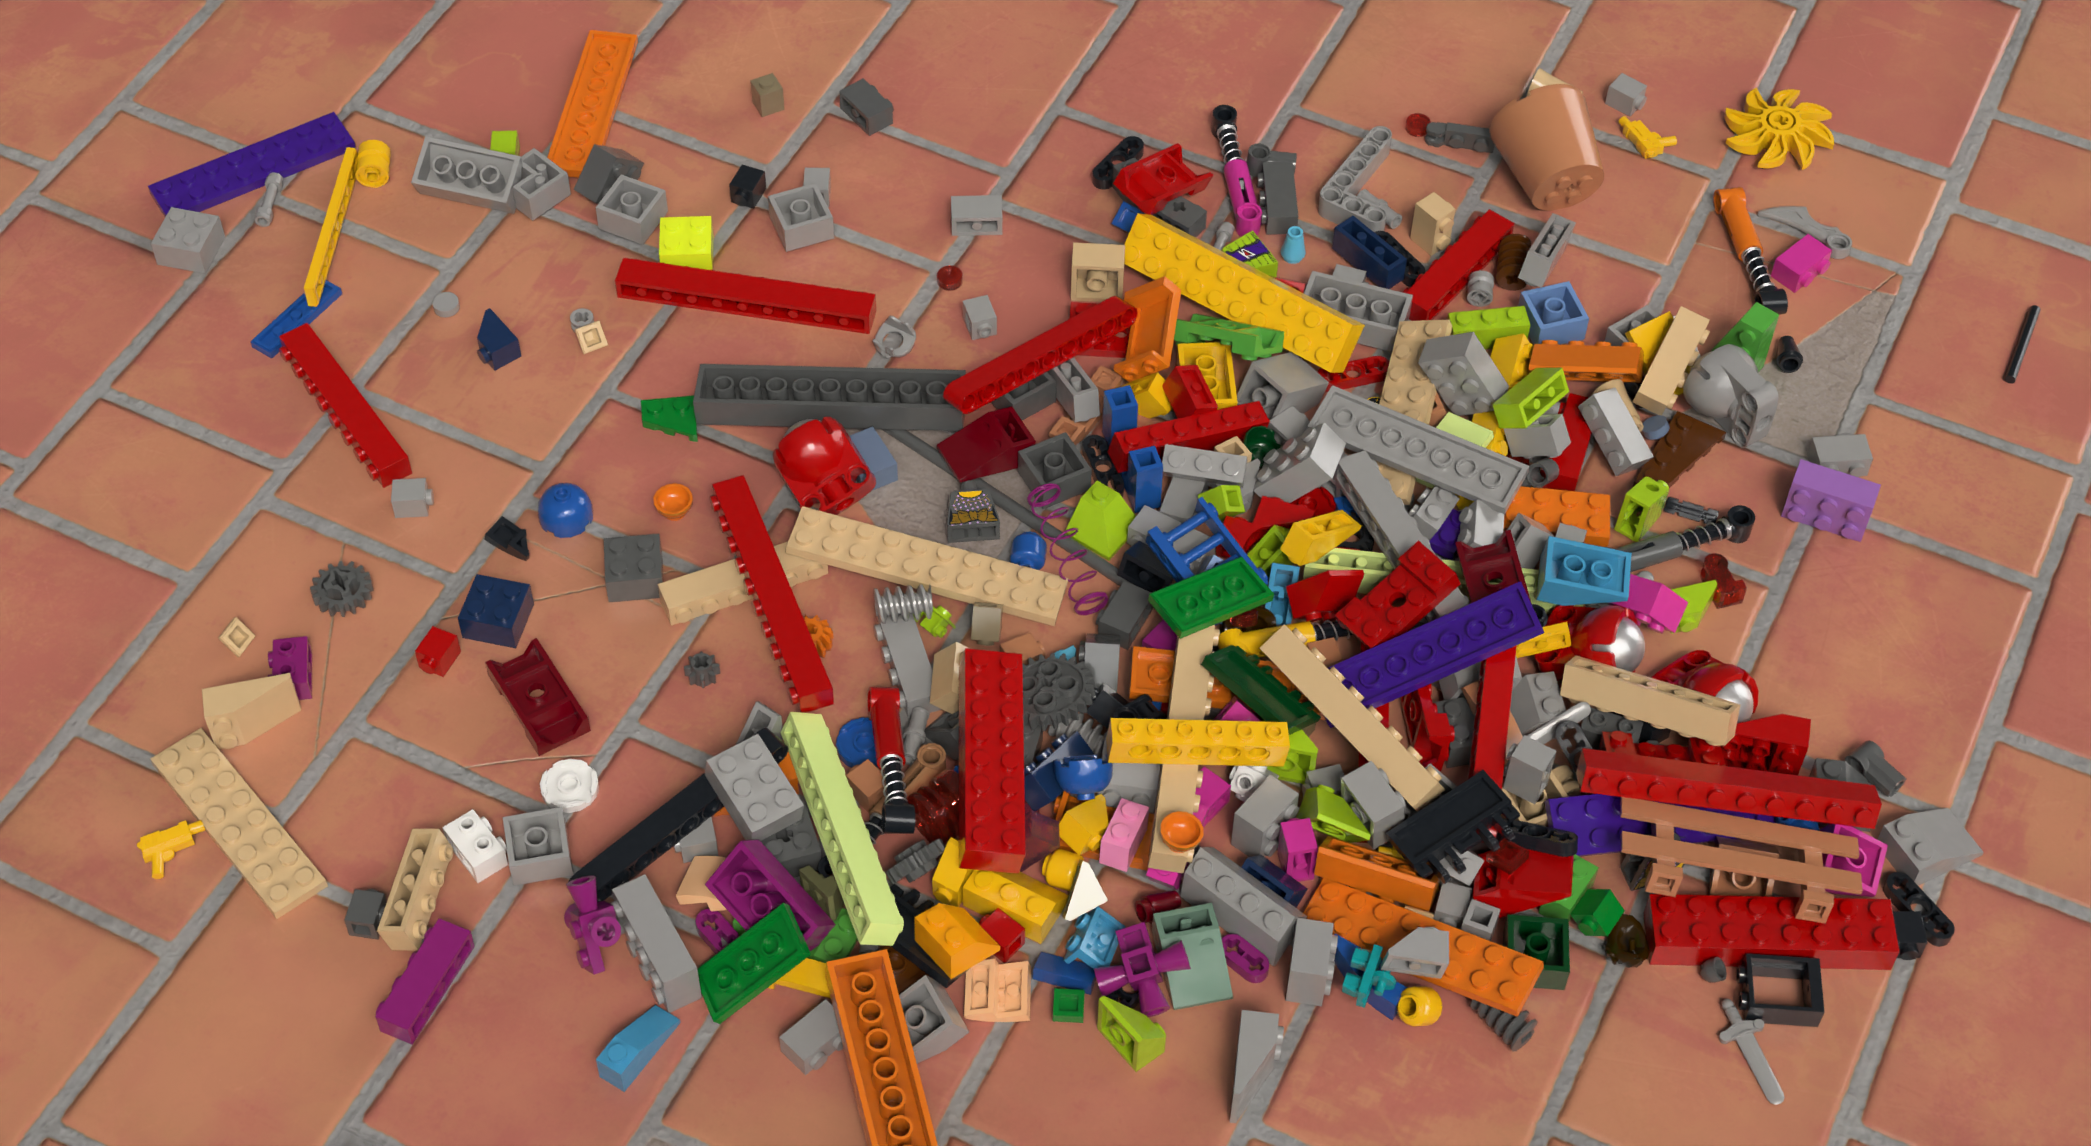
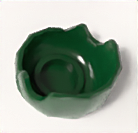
M1255 426L1245 433L1242 443L1252 453L1251 461L1258 458L1261 462V470L1264 465L1263 459L1265 455L1272 449L1277 450L1281 448V445L1276 442L1275 432L1272 429L1264 426Z

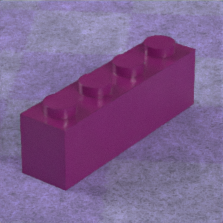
M440 918L433 928L430 927L427 930L423 944L417 952L412 953L408 961V967L403 975L395 979L392 992L386 1001H382L376 1010L375 1017L380 1032L413 1045L474 949L475 945L471 931Z

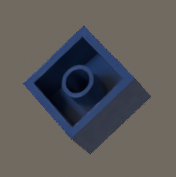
M476 574L458 616L462 638L516 649L534 606L530 584Z

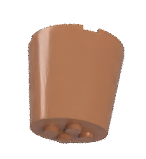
M1568 84L1547 85L1529 91L1531 95L1518 102L1516 99H1513L1506 104L1493 118L1489 134L1533 205L1540 210L1553 211L1571 207L1590 197L1603 183L1604 171L1586 99L1580 89Z

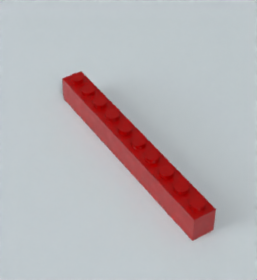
M623 258L615 278L618 298L870 334L876 314V294L639 259Z
M744 475L712 484L713 495L709 496L711 507L714 512L718 511L720 514L718 517L722 533L727 532L729 536L726 537L730 553H735L737 556L735 564L738 573H744L746 579H743L746 593L748 596L753 595L752 606L756 617H762L761 628L765 639H771L770 651L774 661L778 659L781 666H778L783 683H789L788 695L792 705L797 704L801 713L833 705V687Z
M1582 748L1576 771L1580 792L1870 829H1875L1882 806L1875 785L1586 748Z

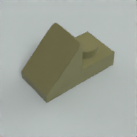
M810 865L799 869L802 888L832 921H835L844 905V901L834 875L824 878L822 874H818Z

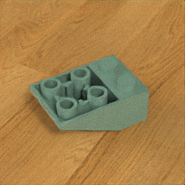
M1212 903L1153 914L1152 936L1157 953L1182 940L1191 966L1189 970L1163 972L1173 1010L1233 999L1220 928Z

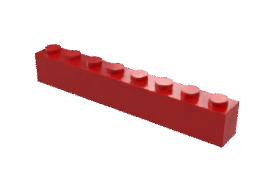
M305 323L280 335L282 347L279 348V352L285 362L290 361L291 368L298 379L302 377L304 380L303 384L309 395L314 394L316 396L315 399L322 412L327 411L332 426L335 429L339 428L341 430L340 433L347 446L352 445L357 460L367 465L366 469L373 481L377 479L382 487L385 488L391 485L393 480L403 479L411 475L412 470L407 454L310 325Z

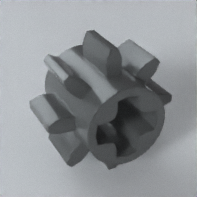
M700 652L693 657H688L689 665L684 666L685 676L689 677L690 685L696 684L705 688V686L711 683H716L715 675L720 674V665L715 662V655L709 656Z

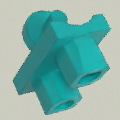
M1374 944L1372 951L1355 948L1350 967L1365 972L1363 977L1347 972L1342 992L1356 997L1357 1006L1365 1008L1373 985L1375 986L1374 993L1378 996H1382L1384 990H1393L1397 981L1390 974L1391 971H1378L1382 959L1380 956L1383 947Z

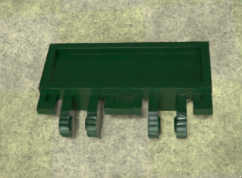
M1230 645L1205 656L1201 664L1266 722H1287L1289 735L1320 720L1321 717L1313 711L1315 705L1312 702L1307 701L1301 704L1299 700L1302 694L1298 690L1287 692L1288 688L1272 675L1273 669L1267 665L1261 668L1257 666L1260 663V658L1256 654L1246 657L1247 653L1239 646Z

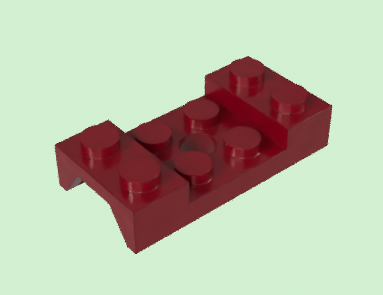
M1511 530L1504 531L1496 543L1472 548L1462 541L1455 542L1471 603L1520 581L1530 600ZM1495 578L1502 580L1499 584L1496 585L1488 583L1490 580Z
M537 638L531 640L523 655L502 664L493 660L485 662L488 676L500 695L503 694L525 729L526 736L538 756L591 731L587 715ZM540 689L544 691L543 695L539 697L530 696V693L534 690Z

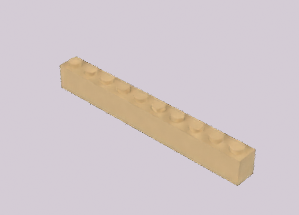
M1215 625L1181 639L1177 636L1167 719L1204 720V716H1209L1212 699L1207 698V692H1212L1214 675H1209L1210 672L1201 664L1205 656L1214 653L1212 648L1218 644L1220 630L1215 629ZM1161 764L1148 868L1184 873L1186 862L1192 863L1194 849L1184 853L1173 852L1163 842L1160 832L1161 823L1168 814L1177 811L1188 812L1192 815L1193 812L1198 813L1200 795H1196L1195 792L1196 788H1201L1203 771L1198 770L1199 765Z

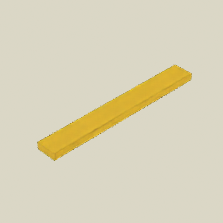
M346 147L306 278L304 291L308 306L317 307L319 305L356 181V166L358 163L357 150L355 148Z

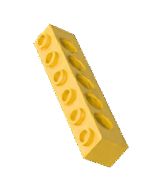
M1111 718L1106 736L1108 763L1284 767L1290 749L1287 722Z

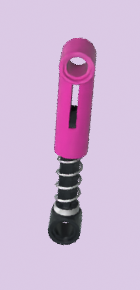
M1219 105L1213 110L1211 132L1214 137L1220 140L1219 144L1222 148L1221 152L1224 156V163L1226 164L1223 170L1236 219L1235 231L1241 237L1251 231L1258 235L1261 228L1262 210L1257 204L1248 165L1240 157L1242 151L1238 149L1240 143L1236 141L1238 138L1236 134L1237 111L1232 106Z

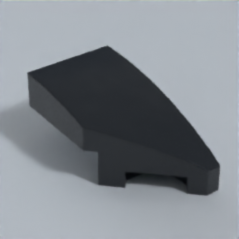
M501 516L485 534L484 540L516 558L527 561L529 559V550L526 541V529H520Z

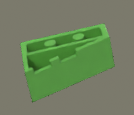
M1756 302L1711 351L1727 344L1743 348L1753 358L1759 373L1764 367L1779 314Z

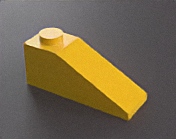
M1343 510L1295 522L1280 550L1288 556L1292 563L1299 566L1316 562L1358 532L1362 526Z

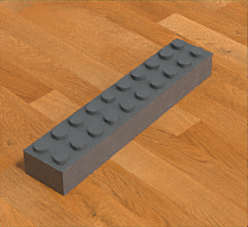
M700 364L693 399L696 424L791 427L795 423L806 419L821 421L823 417H832L839 421L844 428L867 429L873 426L874 429L959 431L964 426L965 414L947 403L943 398V393L947 385L965 375L966 370Z

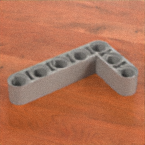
M1384 126L1372 128L1320 191L1318 213L1321 217L1339 225L1351 216H1355L1373 232L1385 231L1386 211L1382 207L1356 196V194L1388 157L1392 139L1390 129Z

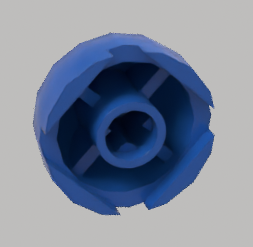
M558 483L549 487L542 494L538 501V518L544 531L547 532L548 530L554 533L555 537L568 538L584 532L585 526L588 525L589 521L591 524L593 520V507L589 496L579 486L572 483Z
M1097 754L1064 757V763L1062 764L1058 758L1053 760L1054 773L1058 785L1066 793L1077 795V800L1095 799V793L1103 791L1110 784L1113 776V763H1108L1107 754H1105V760H1102V758L1098 759Z

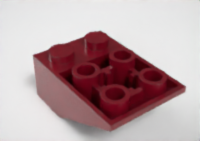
M1011 406L984 414L937 444L936 448L958 482L961 483L1017 469L1018 451L1035 445L1036 440Z

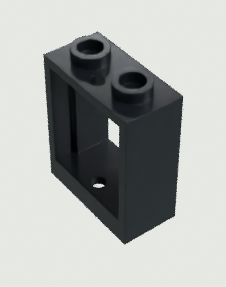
M1746 953L1742 965L1737 966L1736 981L1741 983L1742 992H1739L1738 1008L1743 1010L1744 1020L1761 1019L1764 1021V1024L1819 1026L1825 1013L1819 958ZM1753 976L1802 979L1804 1007L1755 1004Z

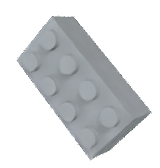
M1312 271L1304 294L1364 324L1365 326L1357 341L1358 344L1391 352L1399 322L1409 320L1413 299L1411 294Z
M644 874L613 888L614 901L610 904L614 907L617 921L621 927V935L625 933L628 939L626 945L633 958L638 957L641 963L638 965L644 980L651 981L653 985L651 991L657 1004H664L667 1012L671 1013L701 999L697 967L647 876Z

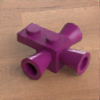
M584 876L566 884L575 903L567 908L564 920L570 929L572 937L578 941L580 950L576 954L581 968H585V970L595 975L605 971L599 946L609 947L614 945L620 938L621 927L617 921L613 905L606 901L597 903L596 876Z
M1145 922L1115 931L1124 965L1094 968L1102 996H1107L1130 983L1134 991H1139L1140 1012L1142 1014H1145L1147 1017H1153L1168 1011L1170 1006L1157 983L1163 982L1162 972L1191 969L1182 940L1155 954Z

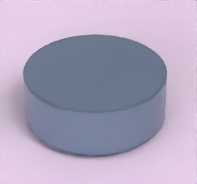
M1662 415L1650 417L1642 423L1644 426L1642 432L1645 438L1650 440L1663 437L1670 429L1666 417Z

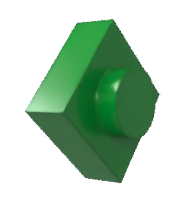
M1054 988L1053 1022L1083 1023L1085 990Z

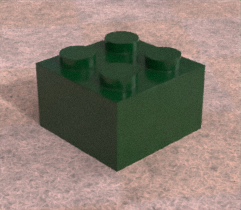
M1508 914L1503 931V946L1543 961L1544 968L1533 988L1565 990L1570 974L1569 919Z

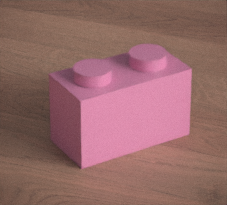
M1121 798L1101 839L1100 864L1125 872L1128 871L1147 831L1148 806Z

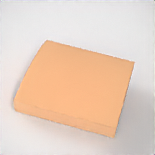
M694 856L676 894L679 904L707 902L710 911L727 910L705 886V883L727 857Z
M987 959L966 971L964 1017L966 1019L986 1022L1030 1021L1031 965L1028 961L998 964L996 959Z

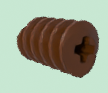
M1510 234L1501 239L1499 243L1496 281L1503 289L1516 291L1526 287L1524 280L1518 278L1527 253L1531 248V240L1525 235Z

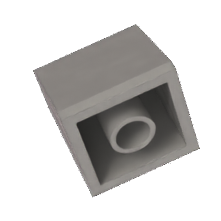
M1289 352L1251 363L1237 393V405L1260 401L1269 420L1291 406L1300 413H1305L1320 403L1329 382L1301 357Z

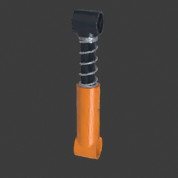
M1742 187L1715 190L1713 196L1715 211L1718 215H1722L1738 258L1747 265L1746 270L1750 274V280L1753 282V288L1756 290L1754 304L1758 302L1779 315L1786 314L1788 309L1786 292L1784 289H1778L1770 281L1771 275L1767 274L1768 267L1763 264L1764 258L1761 257L1763 247L1746 208L1744 189Z

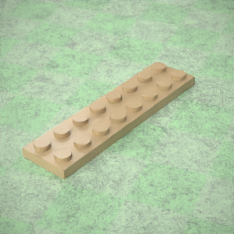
M1450 320L1399 322L1379 405L1429 425L1437 390L1418 362L1427 339L1450 336L1452 330ZM1376 461L1380 473L1389 480L1395 495L1402 499L1404 505H1410L1416 477Z
M202 728L150 758L155 769L196 820H202L205 831L276 919L328 887L326 879Z

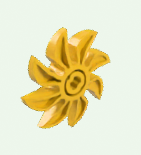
M1755 88L1746 96L1745 113L1730 108L1725 109V121L1728 127L1738 135L1727 138L1726 144L1733 150L1748 155H1757L1762 149L1767 148V152L1758 163V168H1775L1782 165L1786 160L1787 151H1789L1795 157L1800 168L1804 170L1812 163L1814 145L1833 150L1834 137L1831 131L1821 123V121L1831 119L1832 113L1820 105L1802 102L1794 109L1790 108L1800 94V90L1795 89L1777 92L1772 98L1771 106H1768L1758 89Z

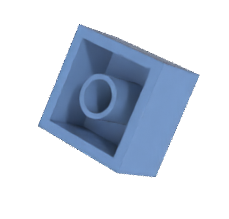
M1569 281L1521 292L1518 306H1525L1530 322L1529 337L1533 345L1542 344L1543 340L1558 341V344L1562 345L1568 343V341L1585 339L1589 317Z

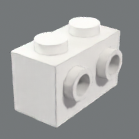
M473 809L442 827L444 836L453 847L454 854L477 883L508 865L505 842L500 836L495 838L491 833L493 830L488 820L484 816L480 818Z

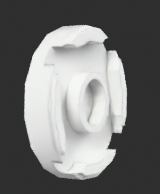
M565 759L554 763L552 768L542 774L540 789L542 799L548 807H562L564 813L581 811L591 805L597 797L599 783L596 771L589 767L586 762L577 759Z

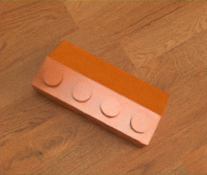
M1543 340L1542 344H1534L1529 371L1531 373L1535 368H1563L1566 381L1608 382L1620 379L1623 383H1642L1644 351L1642 347H1638V344L1633 342H1623L1621 346H1611L1610 342L1603 341L1595 342V345H1584L1582 341H1568V345H1559L1558 341Z
M1328 836L1319 846L1314 875L1321 877V881L1323 878L1348 885L1350 888L1363 893L1370 892L1378 895L1377 898L1392 904L1398 901L1407 904L1406 906L1430 911L1440 882V879L1434 873L1427 878L1419 877L1403 859Z

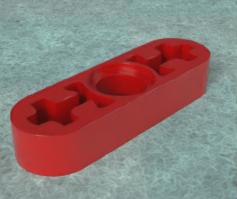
M1372 356L1348 361L1343 373H1330L1323 368H1320L1318 373L1329 382L1325 392H1328L1332 385L1344 390L1385 381L1389 360L1383 356ZM1348 371H1356L1360 376L1350 377L1346 373Z

